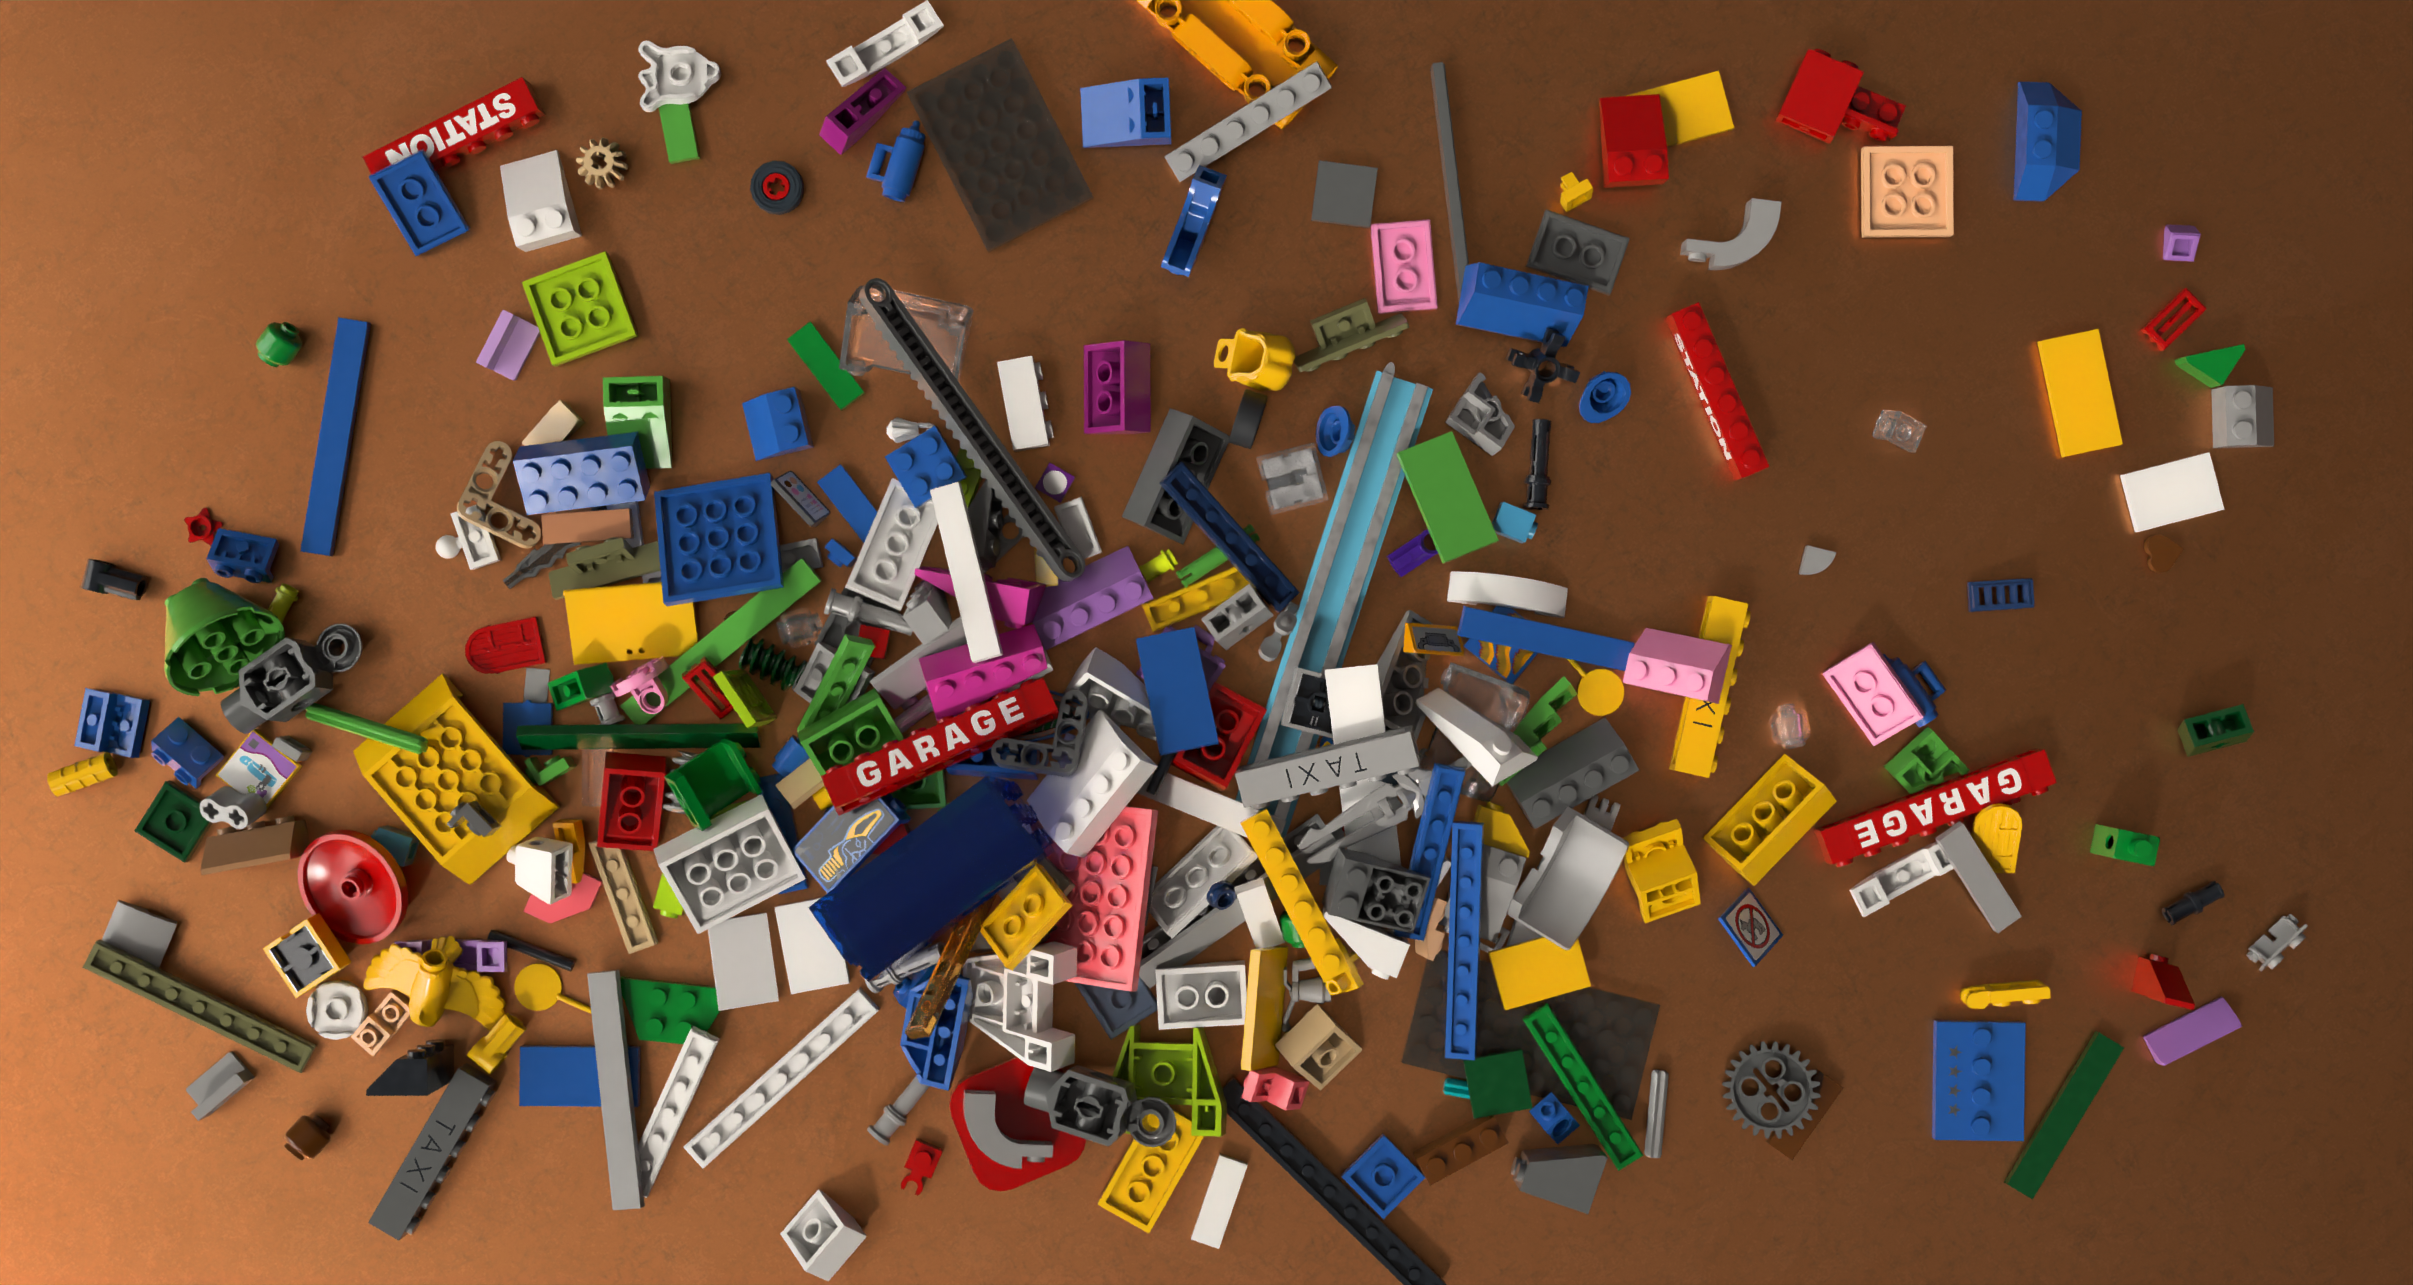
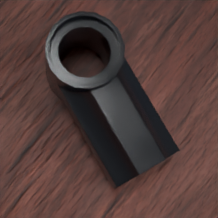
M88 559L80 588L97 593H111L132 600H140L146 592L148 583L146 581L147 576L116 568V565L108 562Z

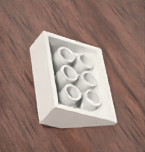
M1098 710L1085 727L1077 770L1067 777L1047 774L1027 799V802L1046 833L1065 853L1085 858L1158 766L1102 710ZM1063 755V759L1058 760L1061 768H1065L1066 764H1072L1067 755Z
M762 794L710 820L712 825L704 831L694 828L653 849L661 871L697 934L806 879Z

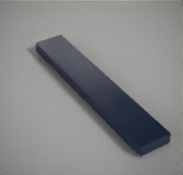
M1180 462L1159 482L1275 612L1280 613L1300 593L1183 462Z

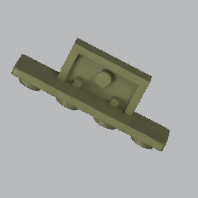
M1363 298L1310 320L1319 347L1296 356L1294 364L1299 372L1314 371L1322 363L1329 360L1343 359L1349 352L1358 348L1366 349L1373 346L1380 339L1400 335L1404 329L1409 328L1408 321L1400 313L1375 323L1368 302Z
M613 537L606 539L604 543L598 545L580 546L575 551L566 553L569 566L550 571L549 579L552 596L554 599L559 600L565 598L563 590L605 587L645 574L661 571L658 541L632 548L623 537Z

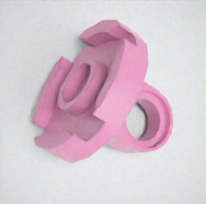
M663 656L655 658L631 671L626 680L623 681L620 678L610 687L616 697L631 691L644 712L648 714L659 713L667 705L669 696L658 675L665 671L669 665ZM647 693H657L661 699L660 706H651L646 700Z

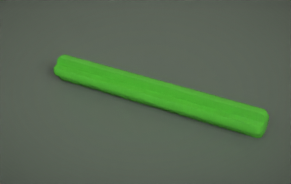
M313 703L306 708L305 716L309 720L416 754L426 752L428 749V740L425 737L318 703Z

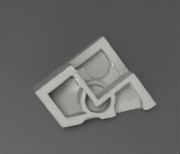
M1479 372L1461 396L1445 423L1493 456L1503 448L1515 425L1509 415L1503 412L1498 397H1492L1483 382L1486 380L1485 376Z

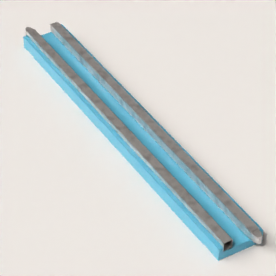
M1393 362L1388 363L1383 372L1376 371L1355 439L1353 440L1299 604L1300 607L1296 614L1297 623L1292 633L1289 634L1265 707L1267 711L1259 725L1247 764L1302 752L1316 747L1319 735L1281 725L1295 667L1322 673L1321 678L1326 679V669L1342 668L1405 476L1396 454L1415 446L1433 391L1428 386L1419 383L1414 384L1394 377L1395 365ZM1238 789L1235 800L1243 803ZM1281 799L1271 801L1269 806L1259 809L1262 811L1267 808L1269 814L1287 821L1281 834L1282 838L1287 835L1298 799L1283 803Z

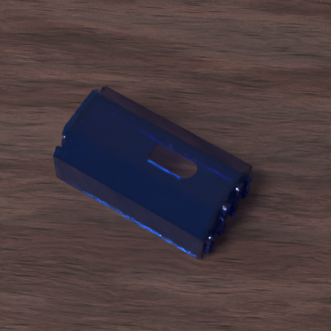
M986 776L808 908L842 957L850 965L854 964L856 967L860 965L862 969L859 972L868 982L879 980L1025 874L1037 863L1052 854L1054 849L1051 844L1054 842L1038 823L1039 820L1032 805L1028 806L1020 798L1024 793L1015 781L1011 782L1007 779Z

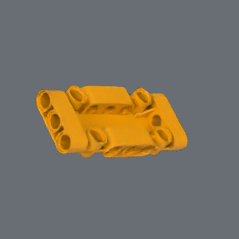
M1136 0L1156 18L1162 27L1168 28L1172 32L1173 38L1231 90H1237L1241 93L1248 104L1258 98L1249 92V88L1252 85L1259 84L1263 86L1265 93H1267L1316 61H1318L1328 79L1338 68V65L1310 41L1306 32L1298 30L1294 26L1292 19L1272 0ZM1165 6H1172L1177 10L1176 14L1172 17H1165L1160 11ZM1299 40L1304 44L1305 48L1300 52H1294L1289 48V43ZM1304 106L1279 120L1275 125L1283 130Z

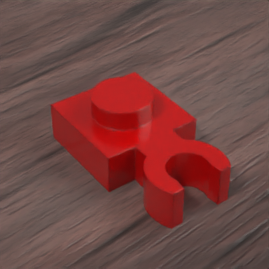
M916 1138L904 1168L911 1170V1173L903 1178L901 1189L904 1190L909 1181H914L918 1186L915 1195H920L924 1188L923 1176L932 1178L944 1149Z

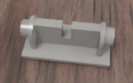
M2289 914L2287 917L2282 916L2268 930L2276 940L2273 942L2264 934L2248 948L2250 952L2246 954L2247 957L2254 963L2258 960L2263 963L2259 969L2261 972L2267 966L2270 969L2275 968L2285 958L2281 953L2288 946L2295 949L2306 938L2303 934L2307 928L2306 924L2299 928L2296 926L2299 921L2292 914Z

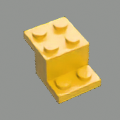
M1678 819L1661 822L1655 827L1640 832H1632L1622 838L1629 843V848L1624 857L1625 870L1638 897L1640 913L1645 923L1701 904L1697 871L1684 846L1682 828Z

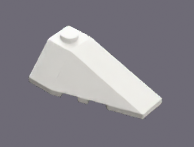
M1440 688L1420 697L1415 702L1492 786L1535 762L1538 758L1519 736Z

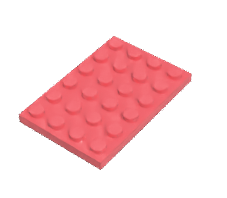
M1125 807L1085 858L1065 853L1047 833L1045 834L1043 854L1076 885L1067 895L1073 906L1056 923L1058 928L1050 933V938L1044 942L1055 941L1077 947V977L1065 981L1130 992L1137 991L1158 810Z

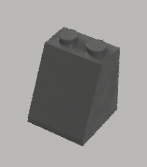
M1596 1144L1522 1150L1520 1158L1515 1157L1510 1173L1514 1175L1513 1180L1520 1191L1589 1214L1608 1157L1599 1145Z

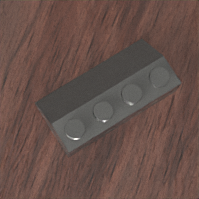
M1170 408L1122 517L1180 544H1184L1194 521L1159 482L1180 462H1183L1208 490L1227 448L1230 436L1194 416Z
M1606 717L1542 752L1535 762L1524 767L1506 783L1530 826L1536 829L1561 815L1568 806L1574 808L1636 773L1639 769L1624 742Z

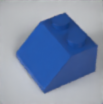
M791 387L766 393L742 403L756 461L814 448L801 391L798 388Z

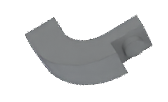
M1750 199L1745 206L1742 229L1735 239L1726 242L1686 239L1682 242L1680 255H1686L1688 260L1695 262H1705L1706 258H1710L1708 270H1725L1745 263L1758 254L1773 237L1779 222L1782 202Z
M964 1090L963 1110L966 1125L973 1141L985 1155L999 1164L1022 1169V1156L1027 1157V1161L1045 1162V1157H1053V1144L1051 1141L1016 1140L1000 1131L995 1122L996 1094L994 1091Z

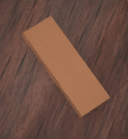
M630 508L541 515L544 545L605 541L613 537L634 538L632 509Z

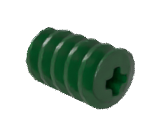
M752 636L741 654L739 668L744 670L750 665L749 673L751 675H755L760 671L761 680L765 681L771 676L770 684L772 686H776L781 682L782 691L786 692L791 687L793 690L798 684L807 661L804 660L797 666L795 665L796 655L786 660L785 649L776 655L774 654L775 644L764 649L765 639L762 638L755 644L753 643L754 636Z

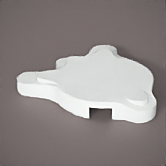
M647 40L639 45L640 55L651 64L649 69L642 70L638 74L641 83L646 88L645 93L640 99V105L645 112H653L665 104L681 105L694 102L703 96L708 88L721 77L719 65L696 52L695 48L689 46L662 48Z

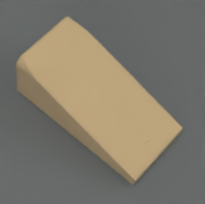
M559 400L522 441V444L528 446L567 441L585 421L565 401Z

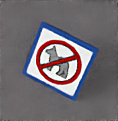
M1750 888L1745 889L1718 918L1752 967H1755L1783 937L1780 929Z

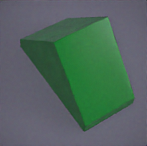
M2241 344L2175 359V364L2210 388L2221 386L2244 353L2245 345Z

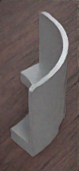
M1568 806L1552 827L1547 842L1540 853L1543 855V858L1537 867L1538 870L1535 868L1531 869L1527 878L1512 898L1507 915L1562 949L1570 950L1611 885L1626 855L1629 843Z

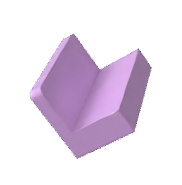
M503 309L476 363L513 381L517 380L540 335L539 328Z

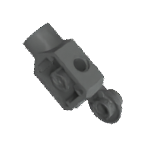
M334 624L327 627L320 634L317 645H313L305 640L284 638L239 670V689L221 701V709L225 717L234 728L244 734L250 733L267 720L289 721L333 690V674L335 672H344L351 669L359 661L363 649L360 635L351 626ZM344 643L345 649L344 652L341 654L340 648L341 645Z
M1080 1065L1070 1068L1066 1073L1057 1070L1049 1072L1035 1067L1025 1090L1024 1104L1048 1112L1052 1128L1108 1147L1127 1131L1140 1144L1148 1147H1157L1168 1142L1176 1130V1117L1173 1109L1167 1102L1153 1097L1137 1099L1132 1082ZM1148 1114H1154L1158 1117L1160 1122L1158 1128L1149 1125L1147 1120Z

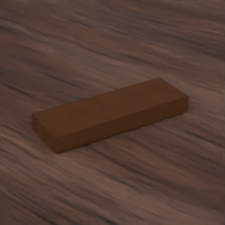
M1816 1070L1817 1073L1811 1077V1081L1820 1082L1819 1086L1813 1088V1092L1821 1095L1820 1098H1814L1811 1101L1818 1107V1110L1808 1109L1807 1111L1812 1120L1801 1119L1804 1129L1793 1125L1792 1136L1784 1129L1782 1130L1781 1139H1778L1775 1131H1773L1766 1140L1768 1144L1791 1160L1794 1159L1843 1090V1087L1819 1070Z

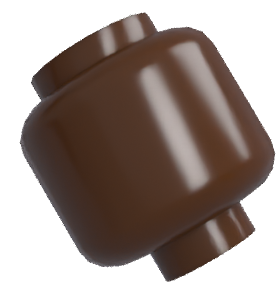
M305 1115L301 1116L285 1133L284 1138L287 1143L284 1146L300 1160H303L305 1157L314 1159L330 1142V1134L326 1131L330 1125L318 1115H315L313 1119Z

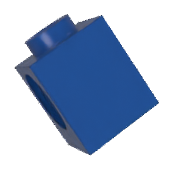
M1552 1092L1529 1111L1557 1144L1561 1143L1580 1126Z

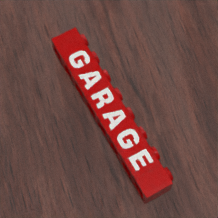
M1035 678L1023 682L1020 688L1012 692L1002 691L993 696V700L987 703H975L967 707L965 712L960 715L943 717L933 727L916 729L906 739L889 741L879 751L872 754L871 752L862 753L855 757L852 763L845 766L839 764L829 768L826 771L827 774L822 775L821 778L836 812L840 816L992 748L997 740L1015 738L1057 719L1058 708L1044 678L1039 680Z
M2034 748L1946 780L1940 784L1924 788L1913 794L1905 795L1815 828L1814 832L1825 862L1832 865L1836 864V867H1842L1853 863V857L1864 854V857H1869L1882 852L1880 847L1892 844V847L1906 844L1909 842L1908 837L1919 834L1920 837L1937 832L1936 827L1947 823L1948 826H1953L1957 822L1963 823L1965 822V816L1973 813L1977 816L1982 809L1990 805L1999 803L2012 805L2020 802V796L2031 793V796L2043 794L2049 791L2048 786L2057 782L2045 749Z

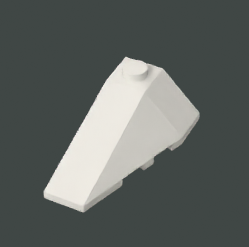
M1095 647L1080 664L1063 694L1070 690L1083 692L1088 700V710L1090 713L1088 719H1092L1098 710H1102L1119 728L1121 725L1136 729L1138 735L1157 741L1145 685L1124 664Z

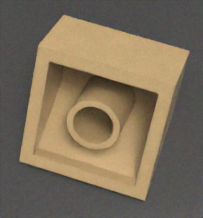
M1318 1004L1308 1011L1275 1044L1276 1048L1290 1065L1320 1091L1363 1050Z

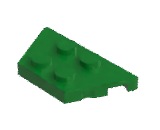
M620 977L622 996L639 1040L684 1044L693 1026L708 1033L709 1028L720 1014L715 986Z

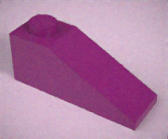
M886 68L882 69L825 117L819 136L842 155L863 137L905 92L907 87Z

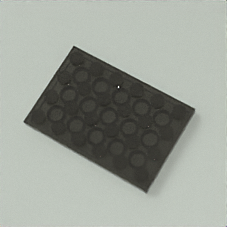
M1012 38L906 92L988 252L1094 199Z

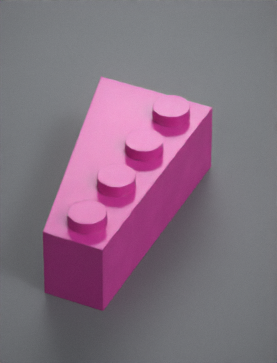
M1034 624L998 634L1003 652L1002 656L973 663L968 644L919 658L937 722L949 715L956 716L965 711L967 707L975 703H981L1048 668L1043 646Z

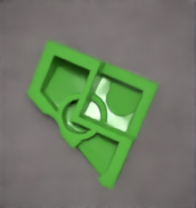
M1928 726L1884 766L1910 794L1923 790L1927 785L1940 784L1944 782V777L1957 772L1964 775L1969 771L1958 756Z

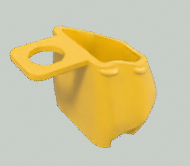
M1241 328L1236 332L1234 339H1220L1218 341L1214 367L1228 369L1227 375L1231 381H1237L1259 391H1278L1288 383L1292 376V363L1296 358L1295 349L1289 338L1285 336L1248 331L1245 328ZM1227 345L1228 356L1226 360L1222 362L1221 353L1223 348Z

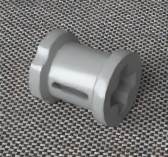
M614 692L589 701L591 706L595 707L601 722L599 725H615L626 720L624 715L619 713L614 700L616 697Z

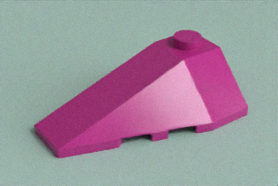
M928 566L915 568L914 575L956 597L949 569ZM983 574L994 619L1005 621V626L1011 628H1022L1023 625L1033 622L1046 584L1009 577L1007 579H998L995 582L992 581L993 577Z

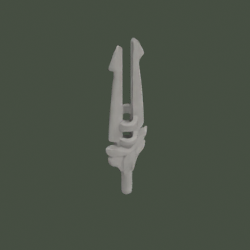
M1465 756L1449 764L1464 769L1472 766ZM1415 767L1416 770L1412 773L1405 775L1394 774L1392 777L1399 783L1398 785L1392 786L1386 783L1362 798L1323 828L1314 829L1311 827L1298 844L1300 850L1369 811L1374 817L1373 821L1306 859L1307 863L1330 862L1332 855L1338 850V847H1349L1407 820L1408 811L1412 808L1415 818H1419L1423 812L1433 769L1424 770Z

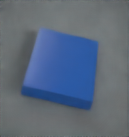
M424 149L369 175L370 181L415 256L469 231L468 224Z

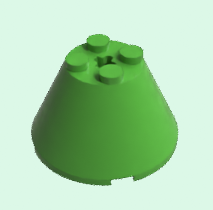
M207 578L195 580L191 586L169 596L165 600V676L175 690L186 695L199 696V692L211 690L215 694H219L239 687V670L285 638L284 627L274 613L217 583L209 582Z

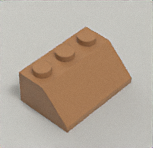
M294 815L275 819L276 825L265 826V821L251 823L246 827L247 830L236 832L234 827L217 829V836L207 837L200 869L201 875L301 857L304 850L310 844L305 819L295 821Z

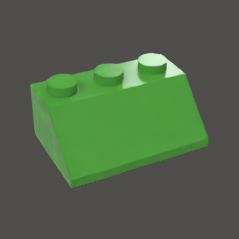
M875 688L797 732L800 743L820 776L827 774L826 771L835 765L842 764L845 766L854 762V758L862 753L871 752L872 754L881 750L882 746L889 741L905 739Z

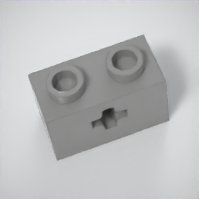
M1248 584L1204 616L1202 621L1215 640L1227 650L1274 615L1259 593Z

